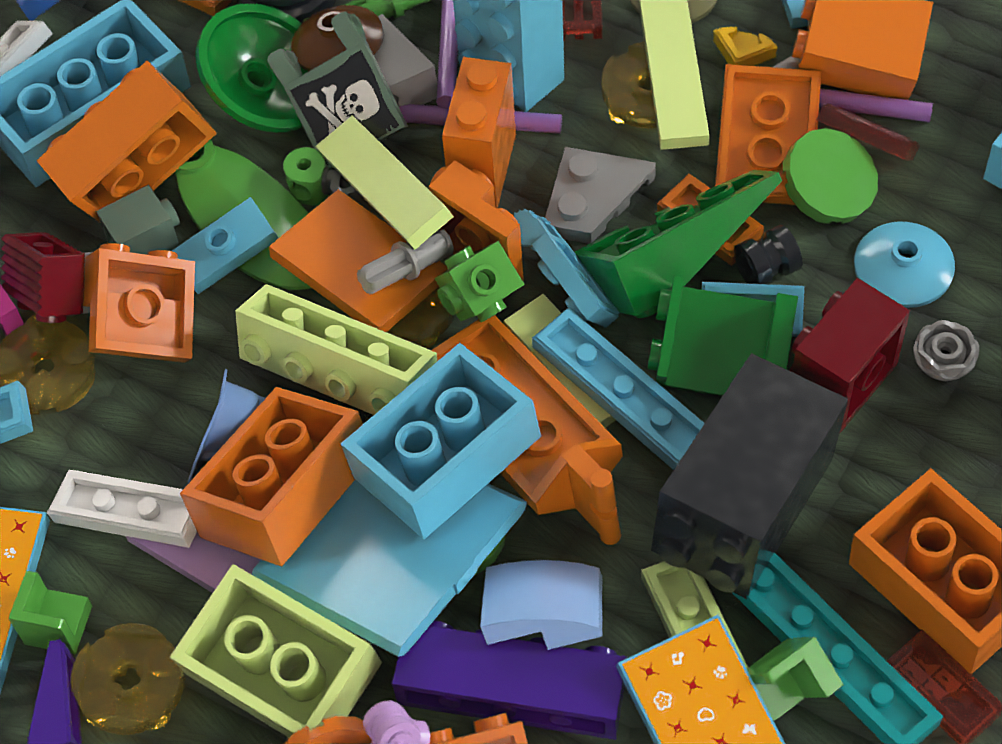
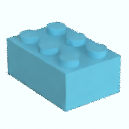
M458 343L341 443L354 479L425 540L541 437L533 400L464 345Z

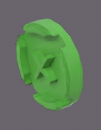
M828 128L809 131L789 148L783 161V173L786 171L788 181L785 187L790 199L801 212L817 222L830 224L832 221L842 222L841 224L851 222L872 205L877 194L878 173L871 155L859 141L842 131Z

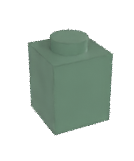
M149 185L96 211L107 241L109 243L127 245L132 253L147 255L149 251H171L179 246L174 229L175 226L180 224L179 218L167 198L159 201Z

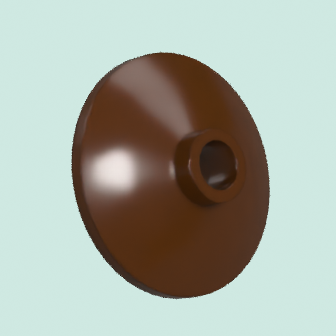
M340 5L324 9L309 17L299 26L293 36L291 50L296 55L300 67L308 72L347 50L331 24L334 16L346 11L349 14H355L359 18L366 41L373 55H375L381 47L384 38V30L379 17L371 10L356 5Z

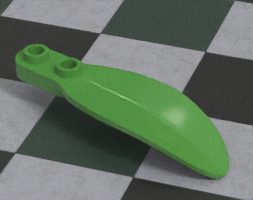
M211 139L193 155L198 157V160L185 162L173 173L176 176L178 190L184 206L200 231L250 197L278 237H281L309 214L293 195L267 172L247 158L231 150L213 145ZM269 246L237 268L256 280L278 288L289 290L311 288L270 258Z

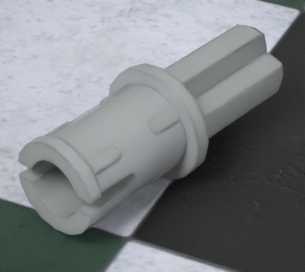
M439 229L415 250L407 242H396L392 245L390 253L364 265L362 269L358 270L357 279L361 283L363 290L368 294H373L402 278L413 280L419 276L421 270L453 254L451 238L444 229Z

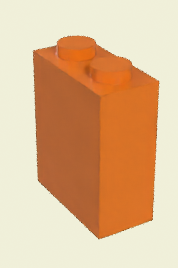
M804 0L800 18L808 20L806 31L798 30L791 57L799 59L797 69L821 71V84L858 94L909 100L918 81L933 2L927 0Z
M463 57L442 133L445 166L448 167L456 160L470 170L476 169L485 174L494 185L495 208L497 209L516 137L512 63Z

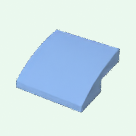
M554 560L519 561L486 567L480 627L487 645L537 632H542L548 650L602 637V575L600 569L581 563Z

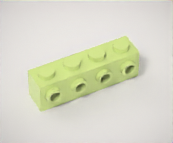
M265 284L235 310L240 359L372 415H375L437 362V353L268 284Z

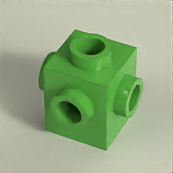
M499 241L483 247L475 253L470 245L444 260L443 262L448 270L434 278L440 287L437 290L440 302L451 315H457L460 322L477 316L480 323L491 318L507 307L502 300L503 298L525 285Z

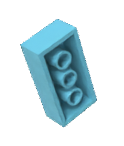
M132 0L119 1L0 76V148L31 183L38 187L49 180L50 177L36 160L47 151L49 144L55 138L66 134L84 118V114L90 106L102 101L115 90L129 71L139 68L148 60L181 93L190 88L191 85L182 52Z
M453 0L458 62L460 66L463 57L512 63L514 105L524 112L530 110L564 81L562 0Z

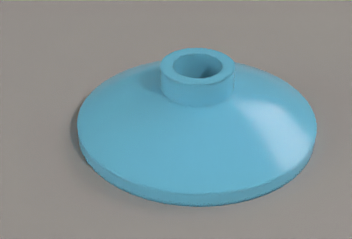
M891 222L874 228L862 238L855 252L854 270L856 277L902 306L914 308L934 302L947 291L953 280L955 260L947 242L930 228L912 222ZM900 254H909L913 257L906 258L901 256Z

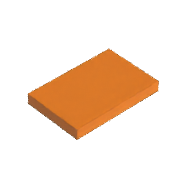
M726 64L715 186L752 170L779 172L782 182L762 203L795 205L785 187L788 181L786 171L783 173V161L789 148L809 131L818 130L821 71Z
M339 189L269 246L270 258L354 320L384 332H388L439 286L434 278L448 270L447 266L442 262H435L421 270L419 276L413 280L402 278L373 294L366 293L357 279L358 270L362 269L364 265L390 253L394 243L399 241L406 243V241L390 225Z

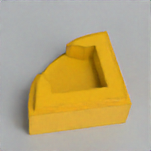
M724 27L714 30L713 41L728 64L755 66L776 57V44L764 34L759 33L757 36L737 31L738 27Z

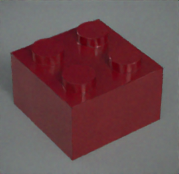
M856 278L844 293L838 290L830 297L822 311L823 318L814 328L809 325L806 326L799 333L791 348V352L795 354L794 363L789 370L790 372L849 399L840 433L897 366L910 314L909 309L859 278Z

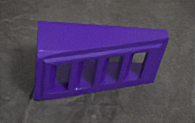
M61 639L49 641L27 744H82L76 661Z

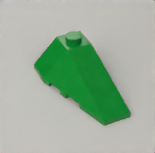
M752 170L700 193L696 197L698 203L696 206L686 204L672 209L667 207L654 213L656 223L650 226L630 231L628 225L574 253L620 313L632 315L636 318L651 316L657 313L661 289H672L674 275L685 277L683 286H685L782 182L779 172Z

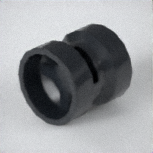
M781 224L765 231L763 239L755 241L750 238L734 246V258L740 274L746 283L770 284L772 283L773 276L778 275V273L787 276L802 269V254L796 239Z

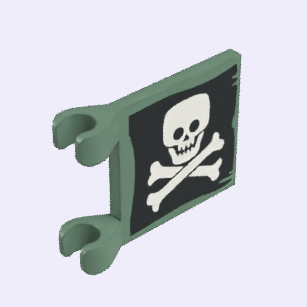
M345 11L334 16L331 20L336 34L347 50L302 75L300 64L292 51L278 49L268 56V63L284 86L314 149L318 150L315 146L351 116H354L379 142L408 127L366 41L362 24L355 14H349ZM325 159L329 170L333 169L334 167Z

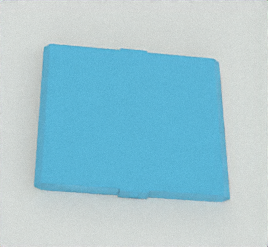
M355 480L282 567L261 560L253 568L252 575L333 623L399 657L405 655L455 594H459L476 574L480 564L525 511L527 501L488 483L424 540Z

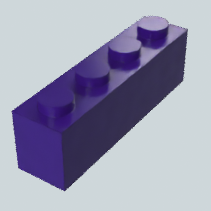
M434 620L405 655L398 657L392 685L396 702L402 706L482 719L506 713L509 723L522 721V724L526 726L616 740L625 688L616 665L627 659V656L617 655L615 651L602 646H588L584 650L561 646L548 650L543 637H535L530 639V641L509 639L487 645L481 629L475 633L454 630L450 625Z

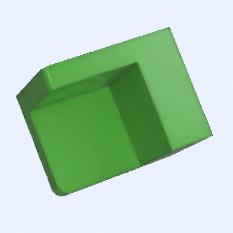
M26 571L8 619L24 645L48 649L49 641L61 639L70 653L76 655L92 604L89 598L85 596L49 590L38 573Z
M815 637L787 638L747 668L773 721L777 720L804 698L829 697L844 685Z

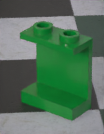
M674 275L671 290L661 289L656 319L666 321L663 340L652 339L647 369L657 371L656 382L660 386L723 397L751 353L787 370L798 296L777 293L774 302L689 288L683 286L685 277Z

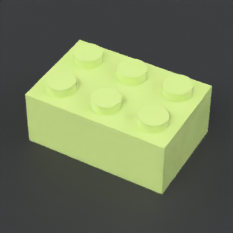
M234 564L231 565L170 656L173 662L187 676L289 738L306 726H308L310 731L316 727L323 726L322 719L334 716L348 717L382 664L371 644Z

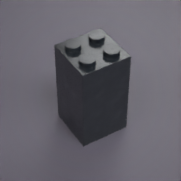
M751 353L660 490L651 551L658 554L671 566L677 568L684 567L708 579L715 588L727 593L733 592L747 599L752 589L755 588L756 582L765 567H768L772 555L781 546L832 462L849 399Z

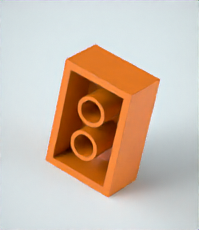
M147 60L139 68L129 71L121 80L120 85L105 99L90 106L85 112L84 118L66 134L55 138L49 144L47 151L36 161L70 202L100 222L96 211L147 185L154 191L213 138L217 132L184 94Z
M275 387L180 492L200 538L282 567L355 481L341 443L363 425L359 412Z
M930 468L853 535L849 565L971 675L1002 647V529Z

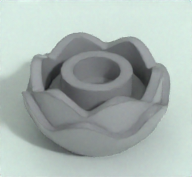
M940 320L932 325H926L920 330L913 346V354L917 365L925 374L940 381H952L972 371L978 359L979 344L967 327L955 322ZM946 350L950 354H944L941 351Z

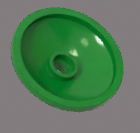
M259 4L230 6L215 14L207 22L197 41L196 66L205 90L224 112L246 126L267 132H289L303 127L284 86L268 63V56L278 49L292 51V39L301 23L280 10ZM301 68L302 75L308 72Z

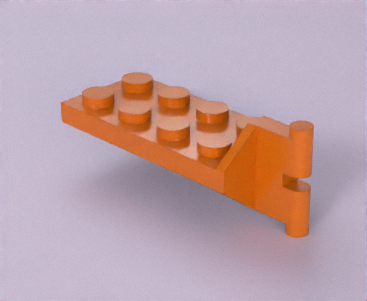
M495 315L481 323L479 319L432 349L431 351L437 353L438 361L458 343H461L533 400L541 437L500 473L517 493L527 501L528 505L538 515L576 509L600 534V539L603 543L613 545L619 542L621 530L611 472L623 457L621 444Z

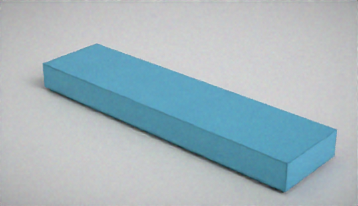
M569 307L532 337V347L669 467L673 470L676 468L705 424Z

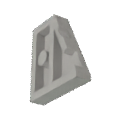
M565 147L545 218L551 222L550 225L554 226L565 240L587 244L594 242L606 230L607 223L612 218L618 217L630 205V197L644 183L649 185L654 180L656 162Z

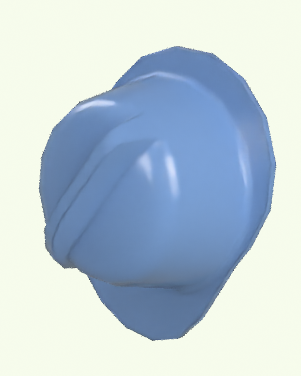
M227 369L224 371L217 408L196 455L188 484L198 474L203 462L209 461L265 399V397L259 396L251 390L226 381Z

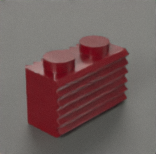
M45 232L5 234L1 238L5 243L1 250L5 254L0 259L5 264L0 268L4 272L0 279L4 282L2 287L5 292L17 300L18 308L32 310L36 313V320L45 323L64 322L67 320V315L83 313L85 253L77 251L73 246H69V244H65V242L57 239L54 235Z

